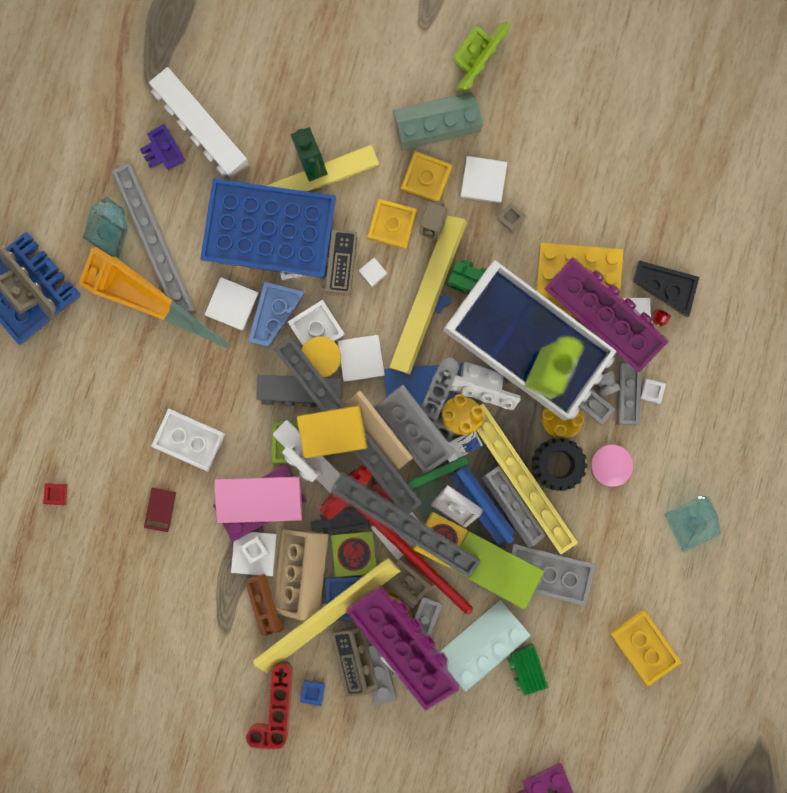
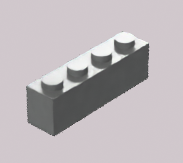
M258 374L256 400L262 401V405H274V402H282V406H295V403H303V407H316L315 401L295 376ZM324 378L342 401L343 380Z

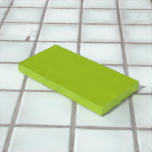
M469 531L461 547L478 557L481 561L468 579L525 610L545 571ZM450 567L451 570H453V571L457 572L458 574H460V575L466 577V576L463 575L462 573H460V572H458L457 570H455L454 568Z

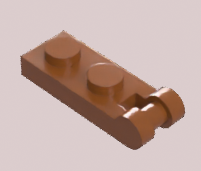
M265 574L245 580L260 633L263 636L272 634V632H281L284 627L283 622L278 619Z

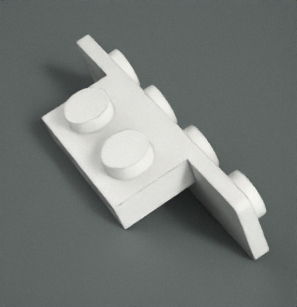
M466 361L462 365L461 377L456 375L449 390L509 410H514L521 399L520 395L502 390L503 375L499 372Z
M286 420L273 433V436L285 447L282 451L285 455V460L290 465H295L305 480L313 482L317 479L332 493L330 489L341 473L324 456L304 458L300 432Z

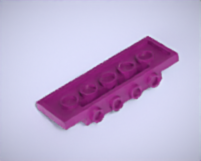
M572 257L544 289L601 340L615 349L616 353L635 370L640 372L662 350L669 340L653 327L651 323L653 319L647 313L642 312L640 314L635 309L637 305L631 299L626 298L624 300L619 295L621 291L615 285L610 284L608 286L603 281L605 277L599 271L595 270L592 272L588 270L577 259Z
M381 585L346 609L347 613L425 711L459 690L460 685L447 670V656L443 652L439 653L436 650L433 638L430 635L425 636L421 631L422 626L416 618L412 619L409 616L406 604L402 601L398 602L396 598L392 600Z

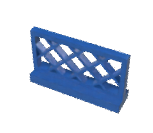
M464 465L451 474L449 479L460 494L483 509L478 518L498 545L503 541H506L508 544L514 539L511 535L515 533L468 467Z

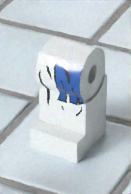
M477 432L463 435L448 442L456 453L448 458L447 461L450 463L482 446L483 444Z

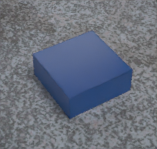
M305 679L300 702L321 706L325 683Z

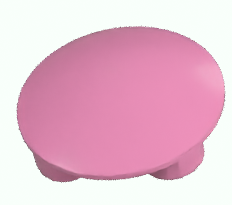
M606 445L599 448L592 458L591 468L593 476L606 486H619L630 478L633 471V460L628 451L623 447Z

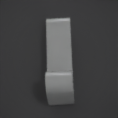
M450 357L441 361L421 406V409L447 442L451 440L453 432L444 425L440 411L459 370L458 362ZM445 370L449 371L448 376L444 375Z

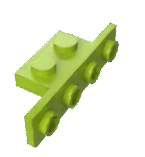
M509 22L499 24L491 37L478 26L472 28L451 58L465 72L454 90L457 92L468 90L473 85L474 77L485 68L486 60L496 52V46L499 41H502L507 36V30L511 26Z

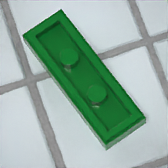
M460 457L408 481V484L412 490L469 463L466 457Z

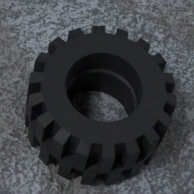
M554 438L543 442L539 448H536L534 451L535 455L532 456L531 461H533V465H531V468L534 471V477L545 488L566 491L581 483V478L586 475L584 471L588 463H585V459H587L586 454L583 455V449L578 447L576 442L566 438ZM555 452L565 453L570 460V469L562 477L553 476L548 469V459Z

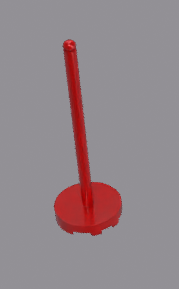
M363 464L348 474L364 486L372 477V473ZM332 493L323 501L319 511L329 520L340 513L349 503ZM353 506L465 614H470L473 611L472 605L395 531Z

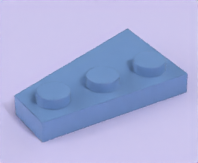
M264 282L248 342L270 347L305 292Z

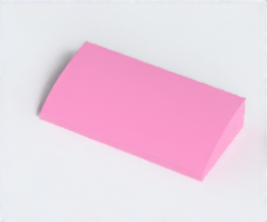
M280 477L215 480L217 523L302 520V478Z

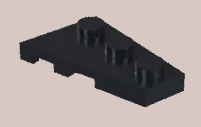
M639 260L632 282L687 318L691 312L700 277Z

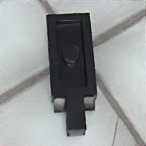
M355 508L342 510L329 520L322 514L320 515L321 520L310 522L311 530L323 529V533L328 534L370 527L369 521Z

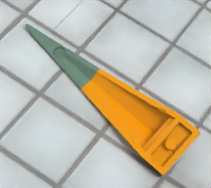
M97 247L91 248L78 284L98 296L167 321L222 347H231L229 343L118 258L110 256Z

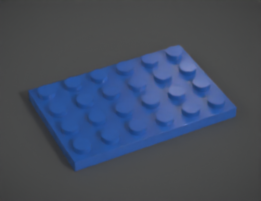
M213 178L200 260L324 278L336 195Z

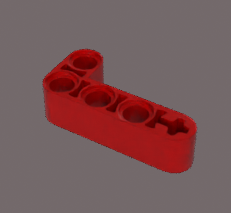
M282 661L272 670L268 724H254L247 732L246 742L252 748L281 749L286 744L289 735L293 668L287 661ZM280 668H284V672H286L283 682H279L281 680V673L278 672ZM278 689L284 690L286 697H277L275 691ZM274 712H283L285 718L281 720L277 719L274 716ZM252 732H259L262 738L260 740L254 739ZM280 733L283 736V740L276 741L273 738V734Z

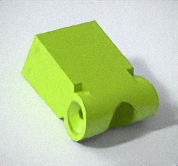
M561 337L557 343L541 348L524 386L549 399L563 394L583 350V345L576 339Z

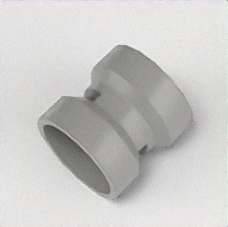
M613 370L603 374L602 379L597 384L600 388L599 393L601 397L621 390L619 384L614 380L615 374Z

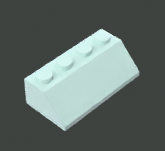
M500 599L440 652H443L448 658L447 670L466 692L531 635Z

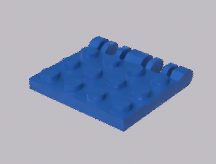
M26 232L5 249L7 252L11 251L17 264L27 270L29 278L33 283L39 284L43 295L53 301L56 307V316L68 305L75 302L81 294L76 288H72L73 284L71 282H67L58 290H55L53 286L60 283L65 278V275L62 272L56 274L59 268L50 258H46L47 254L44 251L37 253L31 259L27 257L38 249L39 245ZM0 260L1 276L2 274L8 272L9 269ZM0 291V323L19 345H22L46 325L50 318L38 304L19 314Z

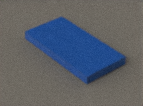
M464 363L459 364L457 376L461 377L462 365ZM439 365L413 367L410 375L392 370L391 368L384 369L386 397L404 385L421 407ZM449 391L443 406L448 400L454 398L459 393Z

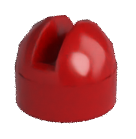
M656 309L652 317L653 323L655 325L659 323V326L662 327L668 323L671 315L661 309Z

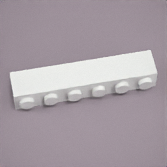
M168 67L149 82L153 88L150 91L158 101L163 100L166 104L163 107L171 116L176 115L179 119L177 121L178 125L184 132L188 129L192 134L190 139L197 147L201 145L205 149L203 154L210 162L214 160L218 164L216 169L223 177L227 175L232 180L250 165L247 158Z

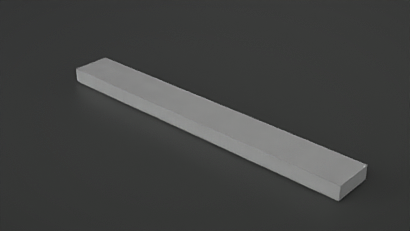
M129 162L111 170L165 295L189 314L196 312L132 164Z

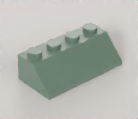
M472 92L393 110L402 150L479 133L483 126L479 106Z

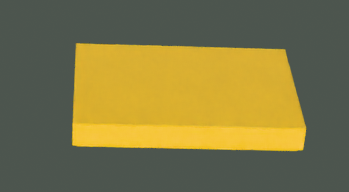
M360 405L297 416L304 458L367 448Z
M644 609L609 633L647 687L682 663Z

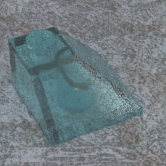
M108 197L93 205L83 238L105 253L118 259L128 230L124 208Z
M700 496L664 514L682 552L721 534L719 518L709 497Z

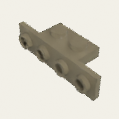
M3 246L0 247V260L9 269L8 272L0 276L1 293L19 314L38 304L50 320L53 319L56 309L53 301L43 295L39 284L33 283L29 278L27 270L17 264L11 251L7 252Z

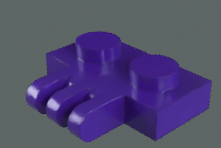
M165 123L147 133L151 143L142 147L140 151L142 154H146L144 158L146 161H150L148 163L150 168L163 163L169 171L186 161Z

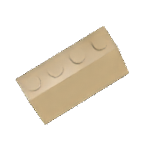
M361 391L344 404L347 408L360 405L364 430L396 471L413 459Z
M282 529L274 598L277 614L298 620H307L321 609L328 534Z

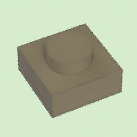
M510 203L496 220L512 233L526 218V215Z

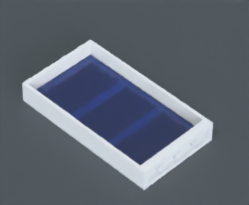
M496 260L489 265L442 330L562 420L573 419L580 410L578 406L582 401L585 402L588 399L593 384L597 385L603 377L602 371L605 367H610L615 360L613 357L616 353L615 349ZM561 337L576 339L583 345V350L563 394L549 399L524 386L541 348L557 343Z

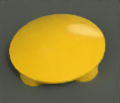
M458 394L445 403L441 416L444 425L451 432L458 435H469L480 428L483 422L484 410L473 399Z
M569 398L555 400L552 403L563 409ZM546 407L542 413V424L545 430L556 438L567 439L575 436L580 432L584 423L581 409L573 419L570 418L568 420H562Z

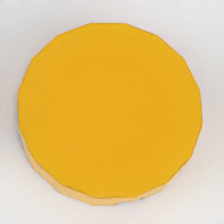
M317 336L311 338L301 348L302 352L323 378L332 375L338 369L341 362L340 349L328 337Z

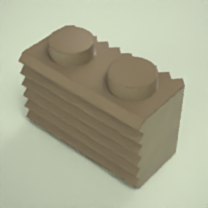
M438 201L427 203L420 222V235L438 240L448 210L443 203Z

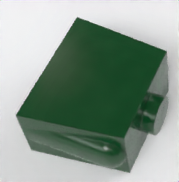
M301 128L295 133L290 134L308 181L310 182L328 175L311 128Z

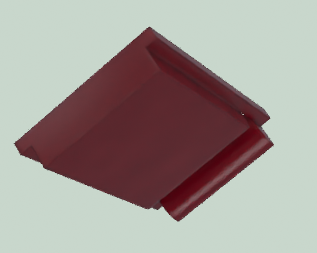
M151 488L144 528L169 532L177 492ZM147 521L168 524L167 529L147 525Z

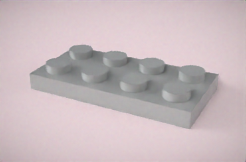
M404 385L373 407L424 473L432 470L456 453Z
M513 543L511 549L513 555L545 571L534 593L586 606L595 564Z

